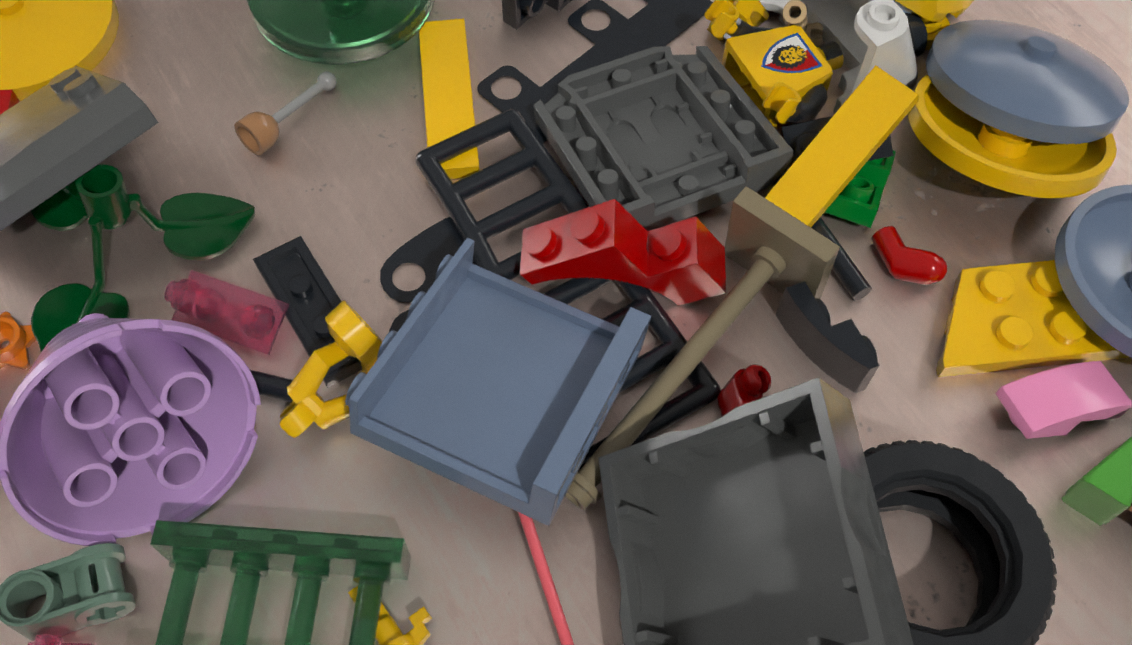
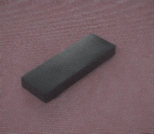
M299 236L254 258L253 261L309 358L315 350L336 342L328 330L325 317L342 301L303 238ZM348 356L332 366L323 379L326 387L329 388L362 370L361 362L357 358Z

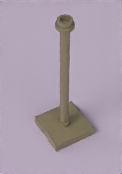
M746 186L732 203L725 242V256L748 271L577 472L565 497L582 510H585L590 503L596 504L602 497L596 488L601 482L598 458L632 445L766 282L783 294L785 288L805 281L814 297L820 299L840 246Z

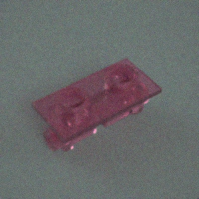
M191 270L188 279H182L179 282L171 281L166 287L164 294L165 300L171 302V306L175 310L171 320L197 326L220 338L268 355L271 353L289 304L193 270Z

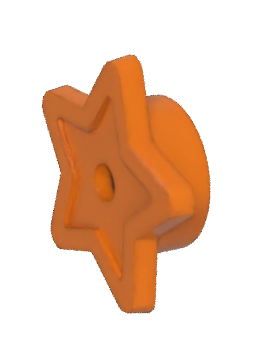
M6 311L0 315V369L6 365L27 369L30 366L28 348L36 341L31 325H18L11 314ZM3 342H10L8 346L1 348Z

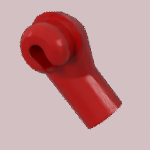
M894 226L879 229L871 237L873 244L893 278L905 282L930 285L940 282L946 276L947 264L942 257L931 251L906 247Z
M757 364L750 365L746 369H739L730 378L718 395V407L721 417L736 407L761 399L763 393L770 389L772 383L771 376L763 366Z

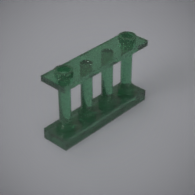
M156 520L150 545L169 561V567L173 568L174 571L155 645H183L199 573L206 572L208 565L230 567L232 573H235L220 645H247L260 578L268 576L269 570L292 571L291 575L297 579L284 645H311L322 582L329 580L330 574L353 576V581L359 583L348 645H375L383 587L390 585L391 579L408 580L411 554L404 538Z

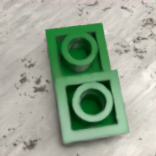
M893 150L894 156L867 161L827 208L825 213L871 228L878 212L884 187L892 169L896 151Z

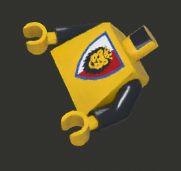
M715 0L704 13V16L707 20L713 22L710 26L712 34L716 38L724 37L726 39L721 64L776 130L789 122L797 124L814 120L827 101V90L833 75L832 71L843 66L844 57L839 44L831 41L816 47L802 27L797 25L776 29L751 26L739 18V11L731 1Z

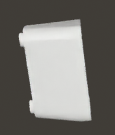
M759 0L766 10L779 13V20L785 25L783 9L791 0ZM800 0L807 7V23L818 22L823 25L822 39L825 43L835 41L839 44L843 52V63L850 69L842 73L838 87L844 94L837 98L833 109L834 113L844 104L875 65L913 90L918 79V69L908 18L893 0Z

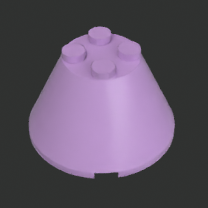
M97 313L86 315L78 323L58 333L45 346L14 392L0 421V481L4 492L18 514L30 525L46 535L71 544L83 546L104 543L116 544V539L131 537L151 532L155 538L173 531L198 517L218 501L234 484L248 463L258 438L254 427L257 405H261L256 381L242 358L226 342L205 329L173 320L109 318L104 314Z

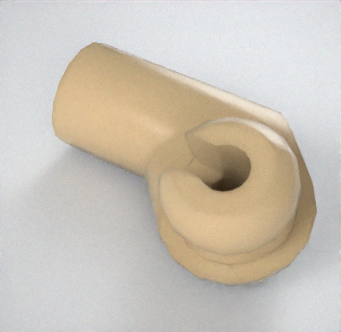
M800 0L789 1L783 9L785 26L797 25L802 27L816 47L822 44L823 25L818 22L807 23L806 5Z

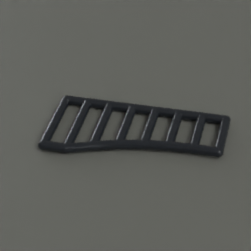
M509 109L432 145L416 155L417 166L442 202L463 240L465 241L466 238H470L475 241L473 259L476 265L509 280L520 276L521 251L498 262L487 241L488 239L559 203L563 205L568 214L589 207L521 113L515 109ZM507 132L511 133L522 148L521 151L455 183L452 182L441 166L442 163ZM535 166L547 183V187L476 221L465 200ZM572 278L545 292L544 295L565 304H570L613 280ZM617 281L632 302L602 318V320L620 327L627 312L632 307L651 315L649 326L662 343L637 358L619 392L621 393L668 366L688 341L648 288ZM702 361L687 377L693 387L668 401L632 445L648 440L718 398L721 392L720 385ZM606 438L600 440L599 442L593 444L590 447L579 470L594 454V452L599 448V446L604 442Z

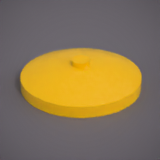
M0 0V90L12 89L18 99L22 101L47 85L55 76L65 70L78 66L92 71L107 55L117 35L119 13L115 0Z
M928 74L917 84L915 92L919 96V101L908 113V120L913 132L920 142L939 160L973 180L1014 194L1038 198H1067L1085 194L1096 188L1103 181L1116 158L1117 147L1112 133L1102 139L1088 143L1057 144L1023 138L989 126L966 114L948 101L933 85Z

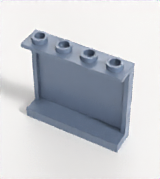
M466 238L454 256L448 254L444 257L437 270L435 282L427 293L420 291L415 296L410 305L407 320L399 331L392 330L386 335L380 346L377 361L367 374L364 372L359 373L351 383L345 400L346 405L349 406L350 431L355 436L549 526L642 350L651 315L630 307L620 327L474 265L475 241Z

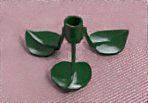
M104 164L93 167L31 210L33 217L38 223L57 231L74 229L88 218V224L91 229L94 285L92 289L77 283L65 284L48 291L36 303L32 312L31 328L39 344L40 351L42 352L45 346L58 333L78 323L86 315L97 313L104 314L109 318H129V305L125 297L116 293L103 292L105 289L103 229L111 230L123 226L127 222L131 211L135 210L153 230L158 232L165 231L164 244L170 253L187 260H208L224 254L233 247L254 219L255 207L231 197L208 193H186L166 200L161 205L160 214L162 220H159L142 204L139 194H128L122 173L117 168Z

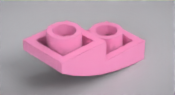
M1101 361L1071 364L1039 372L1003 385L995 393L1008 411L1011 422L1021 430L1026 439L1067 435L1081 421L1120 418L1132 407V401Z

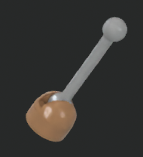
M328 71L322 72L318 76L317 83L272 116L262 112H252L244 116L234 124L235 132L240 141L253 154L258 156L264 154L274 146L279 138L278 123L321 91L334 89L337 83L335 75Z

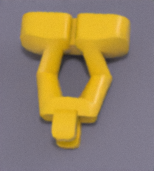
M345 300L339 303L325 317L328 330L336 342L315 350L296 377L287 386V393L293 402L281 412L280 426L293 438L298 437L313 422L323 430L350 418L349 406L345 403L347 394L324 401L317 393L319 386L332 366L351 356L361 362V372L367 374L377 361L378 352L383 340Z

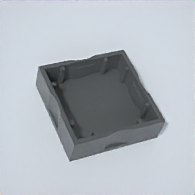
M818 377L736 407L721 418L704 426L689 430L670 431L598 458L609 540L617 559L620 574L621 601L619 614L624 645H914L850 399Z

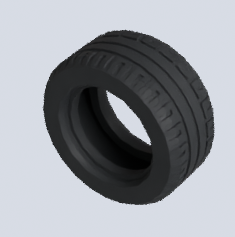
M900 440L892 442L891 445L885 443L878 445L877 448L871 447L865 450L864 456L879 512L906 510L934 519L952 531L968 551L978 578L976 609L966 626L937 630L908 622L914 645H1035L1040 639L1039 635L1044 633L1047 626L1046 621L1050 619L1053 612L1051 606L1055 605V594L1053 591L1057 587V580L1054 575L1057 574L1056 565L1052 561L1054 559V552L1049 545L1051 541L1048 534L1043 530L1042 520L1037 516L1034 507L1028 503L1022 491H1019L1012 481L1005 478L1004 474L992 467L991 464L984 460H979L969 452L966 453L962 449L955 447L950 448L942 443L935 444L932 441H922L920 443L917 440H907L905 443Z

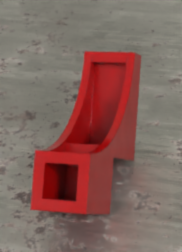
M612 199L523 229L520 276L532 285L567 278H600L622 281L653 290L680 306L726 293L725 247L697 217L647 231L616 199Z

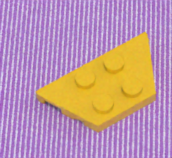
M1055 260L962 269L955 280L951 298L953 307L947 317L944 331L946 339L942 356L937 363L936 372L939 378L1130 357L1103 340L1083 321L1070 304L1062 289L1056 271Z

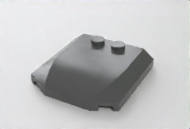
M670 46L651 47L568 75L558 84V93L545 105L541 99L533 105L535 121L588 205L591 207L616 199L647 231L670 225L731 202L746 186L755 192L763 190L785 172L792 163L793 149L707 46H696V55H672Z
M75 66L58 74L47 85L0 114V231L159 123L147 105L124 82Z

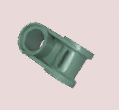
M115 543L88 546L74 552L70 556L28 570L18 571L9 576L0 585V620L29 640L45 642L91 625L108 623L126 616L135 609L136 605L133 594L126 592L121 564L126 559L124 547ZM46 595V601L38 613L26 618L29 605L38 597Z

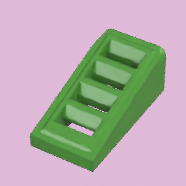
M1132 437L1071 486L1062 497V501L1100 526L1106 525L1128 509L1132 504Z

